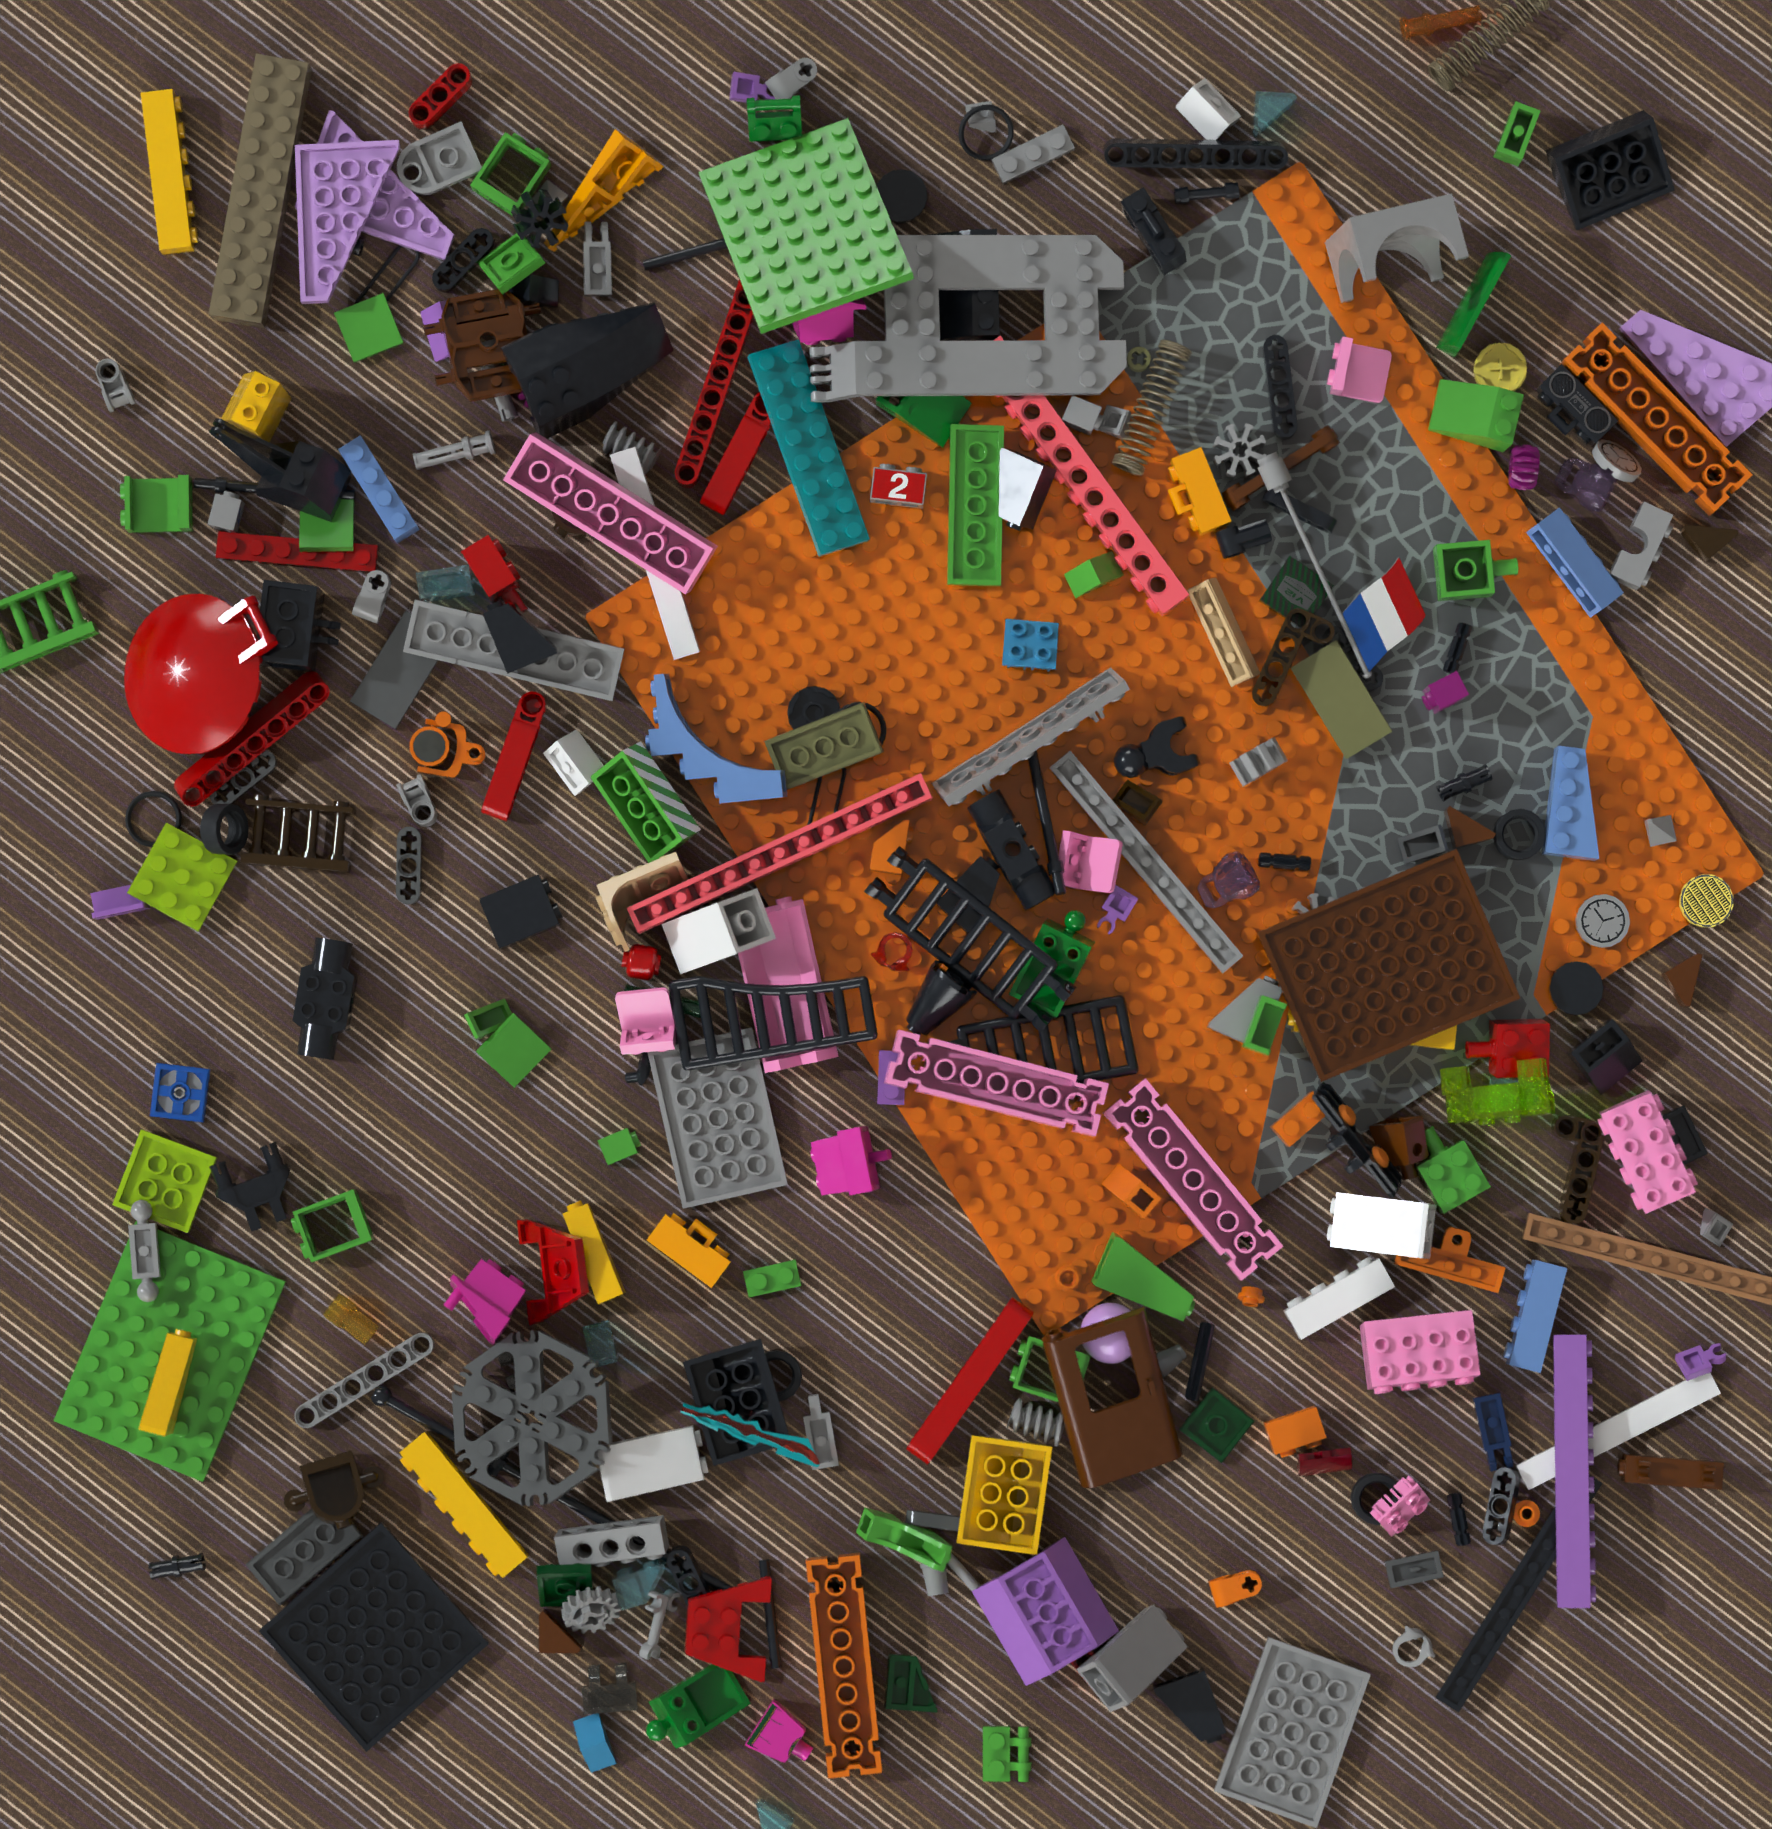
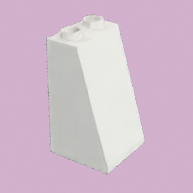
M757 888L662 924L680 974L776 939Z
M1337 1193L1336 1198H1332L1330 1213L1334 1214L1333 1225H1329L1327 1231V1240L1331 1241V1247L1430 1259L1436 1205Z
M694 1425L612 1442L613 1445L605 1444L610 1447V1452L598 1451V1458L605 1461L604 1465H599V1467L601 1468L600 1472L607 1502L701 1481L705 1478L704 1473H708L706 1458H700L698 1448L703 1446L700 1430L695 1431Z

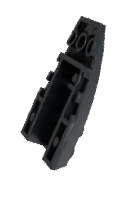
M655 303L621 309L620 312L610 314H597L596 317L587 319H573L568 323L550 324L501 347L509 369L517 377L532 413L530 419L534 429L546 439L592 417L674 351Z

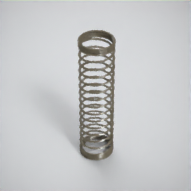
M1507 0V3H1501L1500 9H1494V14H1488L1487 20L1482 19L1481 25H1475V31L1469 30L1468 36H1462V42L1456 41L1455 47H1449V53L1443 52L1442 58H1436V61L1428 65L1429 73L1442 89L1450 92L1455 88V83L1450 74L1458 82H1462L1459 73L1445 60V54L1450 56L1457 69L1464 76L1468 77L1467 70L1451 54V49L1457 51L1460 59L1471 71H1475L1472 62L1458 50V43L1463 45L1469 57L1477 65L1481 66L1480 59L1464 43V38L1470 40V43L1480 57L1488 60L1487 54L1471 39L1470 33L1476 34L1486 51L1494 55L1493 48L1477 32V27L1483 30L1494 47L1501 49L1500 43L1484 28L1483 22L1489 23L1498 39L1507 44L1506 37L1490 21V16L1496 19L1498 25L1508 37H1514L1510 28L1497 17L1496 11L1502 12L1509 26L1515 32L1520 33L1517 23L1503 11V5L1509 8L1515 20L1522 27L1527 26L1523 17L1510 6L1509 0ZM1513 0L1522 15L1528 21L1533 22L1530 12L1519 1ZM1523 0L1535 16L1540 15L1538 10L1545 12L1550 7L1548 0H1527L1535 9L1534 11L1527 1ZM1520 6L1524 9V11L1528 14V16L1523 12V10L1520 8ZM1514 12L1518 15V17L1522 20V22L1517 18V16L1514 14ZM1501 23L1505 26V28L1509 31V33L1504 29V27L1501 25ZM1438 60L1444 62L1450 74L1438 63Z
M1160 340L1158 345L1160 350L1156 351V355L1159 358L1152 360L1156 366L1149 368L1153 374L1146 375L1150 382L1143 383L1147 390L1140 391L1142 397L1137 399L1139 405L1133 408L1136 413L1130 415L1133 421L1127 423L1130 429L1124 430V434L1127 437L1121 438V442L1124 445L1118 446V450L1121 453L1115 454L1112 461L1114 466L1135 475H1144L1146 468L1140 463L1146 465L1148 464L1147 461L1131 456L1120 448L1132 449L1148 457L1151 454L1132 447L1123 440L1135 441L1151 449L1154 446L1135 439L1126 432L1138 433L1154 441L1157 438L1134 429L1130 424L1141 425L1157 433L1161 431L1153 426L1137 421L1133 416L1144 417L1160 425L1164 424L1156 418L1140 413L1136 408L1147 409L1162 417L1167 416L1159 410L1143 405L1139 400L1150 401L1162 408L1170 409V406L1150 399L1142 392L1153 393L1165 400L1173 401V398L1153 391L1146 386V384H1151L1168 392L1176 393V390L1156 383L1149 376L1159 377L1171 384L1180 385L1176 380L1157 374L1152 368L1162 369L1174 376L1183 377L1177 371L1160 366L1155 360L1165 361L1177 368L1186 369L1184 365L1165 359L1158 353H1167L1187 362L1192 354V351L1187 347L1170 340Z

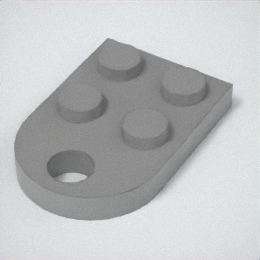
M458 122L409 144L401 152L397 161V172L401 182L418 195H431L477 175L482 168L462 122ZM409 167L419 169V176L414 180H408L404 176L405 170Z

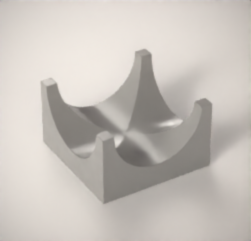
M1452 194L1350 217L1325 241L1341 304L1354 299L1353 281L1358 268L1361 271L1364 283L1377 278L1375 265L1378 251L1397 250L1411 255L1426 269L1431 282L1444 278L1440 260L1439 241H1442L1449 247L1456 261L1466 259L1469 254Z

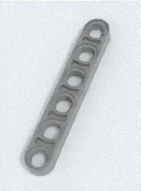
M422 1332L413 1335L300 1405L294 1413L296 1423L302 1428L315 1426L428 1356L434 1349L435 1342L432 1336ZM418 1337H425L429 1341V1349L426 1352H419L415 1349L414 1343ZM396 1351L403 1352L407 1358L406 1363L401 1367L395 1366L391 1360L393 1353ZM374 1365L380 1366L384 1372L382 1379L379 1381H374L369 1377V1369ZM351 1379L357 1380L361 1386L359 1393L356 1395H351L346 1391V1383ZM326 1394H333L337 1397L338 1403L334 1409H327L323 1405V1398ZM304 1408L312 1409L315 1414L314 1420L309 1424L302 1422L300 1419V1412Z

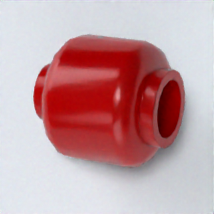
M633 944L629 952L624 951L621 967L626 968V974L630 978L650 981L654 975L658 976L662 955H658L655 947Z

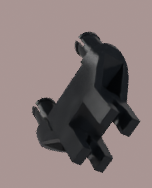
M277 1142L269 1144L272 1155H270L267 1145L260 1147L269 1169L266 1171L267 1173L242 1183L236 1184V1182H232L226 1161L218 1163L221 1174H219L216 1164L209 1166L218 1188L215 1190L216 1197L244 1211L251 1231L262 1228L254 1208L269 1202L276 1222L287 1219L279 1198L290 1173V1166H287V1163H283Z

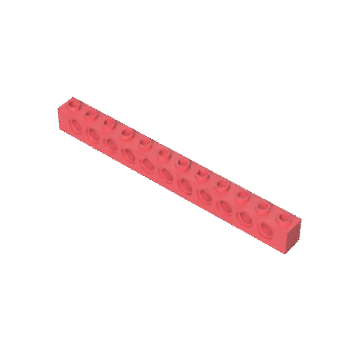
M999 336V337H997V338H996L995 340H993V341H1004V340H1003V338H1002L1001 336ZM1044 395L1021 396L1019 398L1001 396L1007 403L1004 408L1013 420L1017 418L1023 425L1020 428L1023 435L1028 441L1033 439L1039 447L1036 449V452L1044 463L1049 461L1052 467L1057 469L1054 477L1059 484L1064 482L1070 491L1067 494L1076 506L1080 504L1085 510L1083 516L1091 527L1096 526L1101 532V535L1098 536L1107 549L1112 547L1117 554L1114 557L1117 564L1123 571L1127 568L1133 576L1130 579L1133 586L1138 592L1143 590L1149 599L1146 600V603L1154 614L1159 612L1163 616L1187 599L1189 593ZM1028 407H1035L1040 415L1036 419H1029L1025 416L1024 411ZM1045 428L1052 429L1055 433V438L1051 441H1045L1041 438L1040 432ZM1059 450H1066L1070 453L1071 459L1068 462H1060L1056 458V453ZM1081 471L1086 475L1087 480L1083 484H1076L1073 482L1071 475L1074 472ZM1091 493H1098L1102 497V503L1093 506L1088 502L1087 496ZM1108 514L1114 515L1118 520V524L1115 527H1107L1103 522L1104 516ZM1122 536H1129L1132 538L1134 545L1129 549H1124L1120 546L1119 539ZM1140 557L1146 558L1149 562V568L1144 571L1138 570L1134 564L1135 560ZM1154 579H1160L1164 582L1165 589L1162 592H1155L1151 589L1150 582Z
M920 773L628 907L627 911L637 932L641 934L932 800V796Z

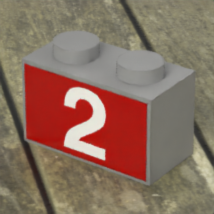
M880 464L879 468L874 467L870 494L871 503L923 509L927 473H922V469L917 467H906V471L895 470L896 466L891 464Z

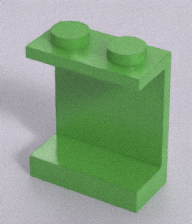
M178 475V478L132 479L130 476H124V483L120 484V497L125 499V510L120 512L121 526H125L126 531L129 533L193 532L192 478L189 475Z

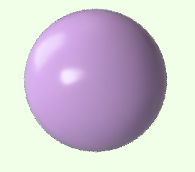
M1118 1303L1100 1304L1087 1313L1082 1321L1081 1328L1130 1312L1131 1310ZM1124 1331L1082 1344L1091 1357L1103 1363H1118L1131 1356Z

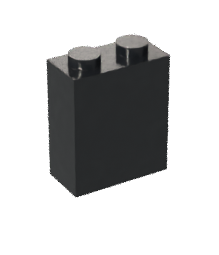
M538 874L479 899L499 949H505L561 925L558 919L563 918L558 904H552L548 894L553 892L547 878L542 880Z

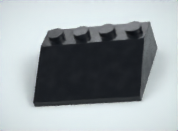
M1644 110L1545 150L1553 177L1576 230L1675 190L1654 118Z
M970 229L929 235H997V229ZM939 290L940 341H993L999 337V290Z
M761 1339L683 1361L696 1407L710 1406L716 1411L727 1410L732 1415L739 1414L744 1421H758L762 1431L789 1435ZM698 1413V1416H706L730 1424L746 1436L755 1434L781 1446L791 1443L790 1440L761 1433L753 1425L736 1422L725 1414L715 1416L714 1414ZM701 1424L713 1466L775 1448L761 1442L752 1445L733 1437L723 1429L718 1428V1431Z

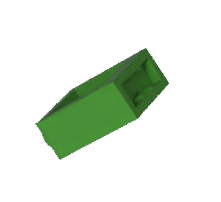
M505 132L470 186L472 191L513 216L511 214L513 205L524 209L526 206L521 196L515 202L486 183L509 147L540 166L524 192L528 191L531 197L551 168V163L548 160L549 155L537 147L532 150L525 145L527 141L515 133L511 136Z
M356 1189L293 1211L294 1218H291L292 1226L295 1233H300L304 1243H301L300 1247L304 1258H310L311 1262L375 1240ZM346 1200L359 1238L318 1253L304 1215Z
M1028 1335L1027 1341L1021 1340L1017 1355L1022 1357L1019 1366L1013 1365L1009 1381L1013 1382L1012 1387L1059 1402L1056 1393L1021 1383L1033 1344L1044 1348L1042 1339ZM1075 1350L1082 1379H1084L1091 1356Z

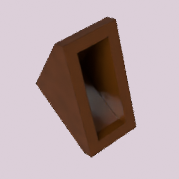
M1451 806L1447 807L1444 811L1453 849L1491 840L1496 834Z
M1693 954L1661 974L1681 1007L1687 1008L1691 1006L1702 954Z
M546 1609L539 1614V1653H578L583 1646Z

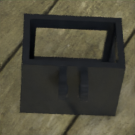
M271 580L263 581L260 613L270 633L275 635L278 644L262 655V664H260L262 667L315 672L318 645L338 646L339 639L335 637H320L321 628L337 630L340 629L341 623L322 620L325 593L318 586ZM257 631V638L258 640H261V637Z

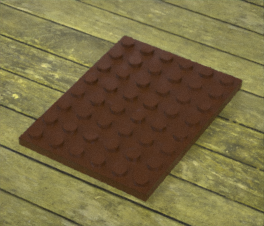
M1457 849L1257 932L1320 1082L1520 999V995Z

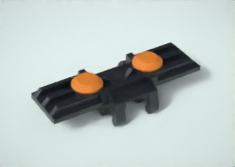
M1322 1082L1313 1094L1312 1099L1332 1123L1329 1127L1331 1135L1326 1146L1330 1151H1333L1337 1147L1347 1144L1353 1154L1348 1160V1165L1344 1167L1346 1172L1351 1174L1365 1165L1390 1199L1394 1198L1403 1183L1402 1175L1391 1163L1387 1153L1379 1144L1372 1147L1365 1142L1363 1136L1356 1131V1114L1344 1103L1330 1084Z

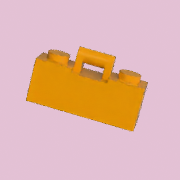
M1202 447L1172 458L1168 471L1172 481H1178L1179 486L1169 489L1168 493L1177 515L1190 511L1191 516L1188 517L1193 532L1198 530L1200 536L1230 525V516ZM1184 490L1190 502L1186 506L1180 494Z
M675 1213L671 1217L665 1214L647 1241L712 1288L731 1263L727 1259L730 1255L727 1251L718 1245L715 1248L710 1246L718 1234L698 1219H695L689 1229L684 1227L686 1221ZM693 1231L707 1239L704 1245L691 1236Z

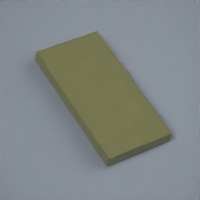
M1338 640L1291 667V670L1346 759L1393 731Z
M865 702L764 741L775 770H785L787 790L884 752Z

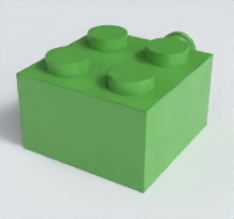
M1490 540L1436 544L1433 548L1438 601L1491 597L1495 594L1494 576L1518 575L1517 558L1493 560Z
M1434 1126L1425 1129L1427 1149L1430 1155L1428 1159L1417 1164L1416 1168L1420 1179L1440 1213L1444 1214L1491 1187L1464 1140H1460L1449 1147H1444Z

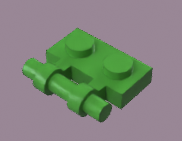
M983 1726L984 1782H1010V1771H1018V1782L1029 1781V1771H1031L1032 1762H1029V1747L1032 1746V1738L1029 1737L1028 1726H1018V1737H1010V1726ZM1010 1746H1018V1761H1010Z

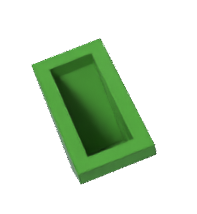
M1112 551L1091 558L1064 574L1075 599L1124 576L1120 566L1114 559L1115 556Z
M504 998L466 1013L464 1016L474 1038L480 1040L493 1034L512 1013Z

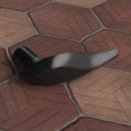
M648 1052L642 1053L637 1071L625 1074L627 1083L638 1082L642 1086L647 1080L651 1070Z

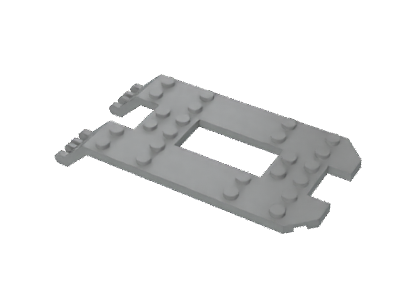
M897 235L913 272L914 279L884 289L885 341H852L827 347L809 348L810 357L813 359L830 357V365L814 364L810 366V373H830L828 376L810 377V383L812 385L830 383L831 391L828 392L813 391L811 393V402H833L859 396L1100 395L1127 367L1126 340H1099L1098 290H1123V261L1097 235ZM939 290H1043L1045 340L940 341Z

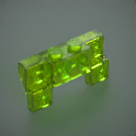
M1546 1059L1518 1060V1082L1477 1087L1471 1086L1468 1066L1440 1069L1442 1096H1446L1448 1123L1458 1124L1479 1121L1480 1126L1494 1125L1495 1120L1504 1119L1505 1123L1521 1122V1117L1555 1114V1102L1548 1079Z

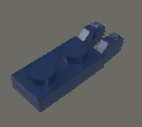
M1500 1393L1473 1398L1483 1449L1486 1451L1490 1471H1497V1461L1493 1450L1499 1448L1503 1449V1460L1506 1467H1513L1510 1450L1512 1445Z

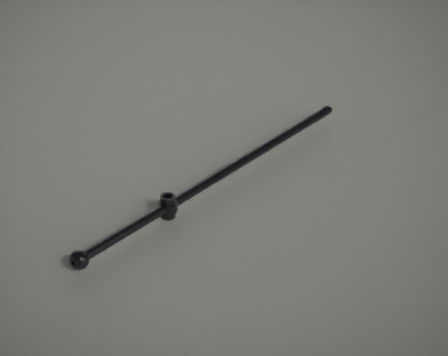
M377 1386L371 1397L372 1402L376 1406L383 1407L387 1405L455 1443L454 1430L391 1396L392 1393L388 1387ZM510 1452L488 1467V1472L492 1476L497 1477L500 1471H505L521 1480L520 1467L512 1464L507 1459ZM564 1494L556 1500L597 1524L616 1522L568 1494ZM632 1537L637 1545L645 1544L641 1537ZM667 1550L666 1554H663V1557L660 1559L667 1562L669 1551ZM676 1556L675 1559H674V1561H675V1562H676V1561H680V1562H681V1564H682V1566H683V1570H682V1571L684 1572V1571L686 1570L685 1567H684V1565H683L684 1559H682V1558ZM700 1569L706 1584L715 1590L732 1588V1586Z

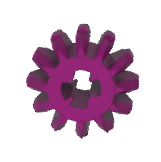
M1522 444L1515 445L1511 450L1508 481L1511 488L1526 490L1533 489L1537 485L1540 454L1537 447Z

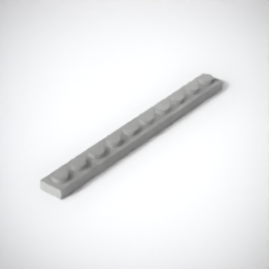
M1071 751L1049 768L1108 839L1122 841L1121 854L1222 974L1243 957L1231 940Z

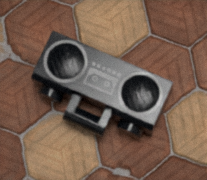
M1144 187L1121 201L1123 214L1163 275L1168 274L1187 262L1186 251L1159 213Z
M1563 364L1536 389L1539 393L1538 399L1546 407L1551 405L1554 408L1547 418L1565 436L1574 429L1576 437L1584 445L1589 444L1593 447L1618 422ZM1560 411L1571 421L1570 424L1558 414Z

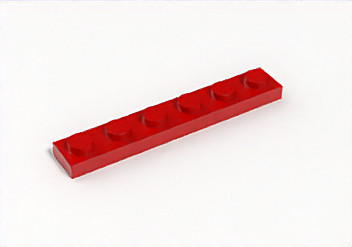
M218 531L216 559L371 572L377 569L379 546L354 543V551L300 552L299 538Z

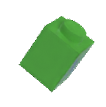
M629 1128L597 1140L607 1165L614 1164L639 1153L637 1147L641 1146L636 1132H630Z

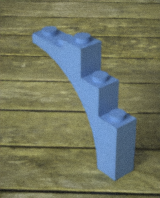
M654 675V681H651L650 686L651 694L653 697H656L657 707L653 708L654 722L658 723L659 728L648 729L649 735L645 737L646 749L651 751V756L683 753V759H680L679 765L681 774L685 775V780L717 777V782H714L715 798H719V804L787 797L785 770H761L746 767L724 758L709 748L692 731L682 716L673 695L670 675Z

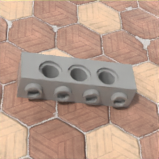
M664 1515L559 1529L554 1537L559 1565L581 1563L602 1567L609 1565L611 1561L621 1560V1563L634 1562L637 1558L641 1557L654 1560L663 1557V1554H666L669 1548ZM632 1537H641L645 1544L637 1545ZM614 1540L619 1548H610L606 1541ZM586 1543L590 1545L592 1552H584L580 1544Z

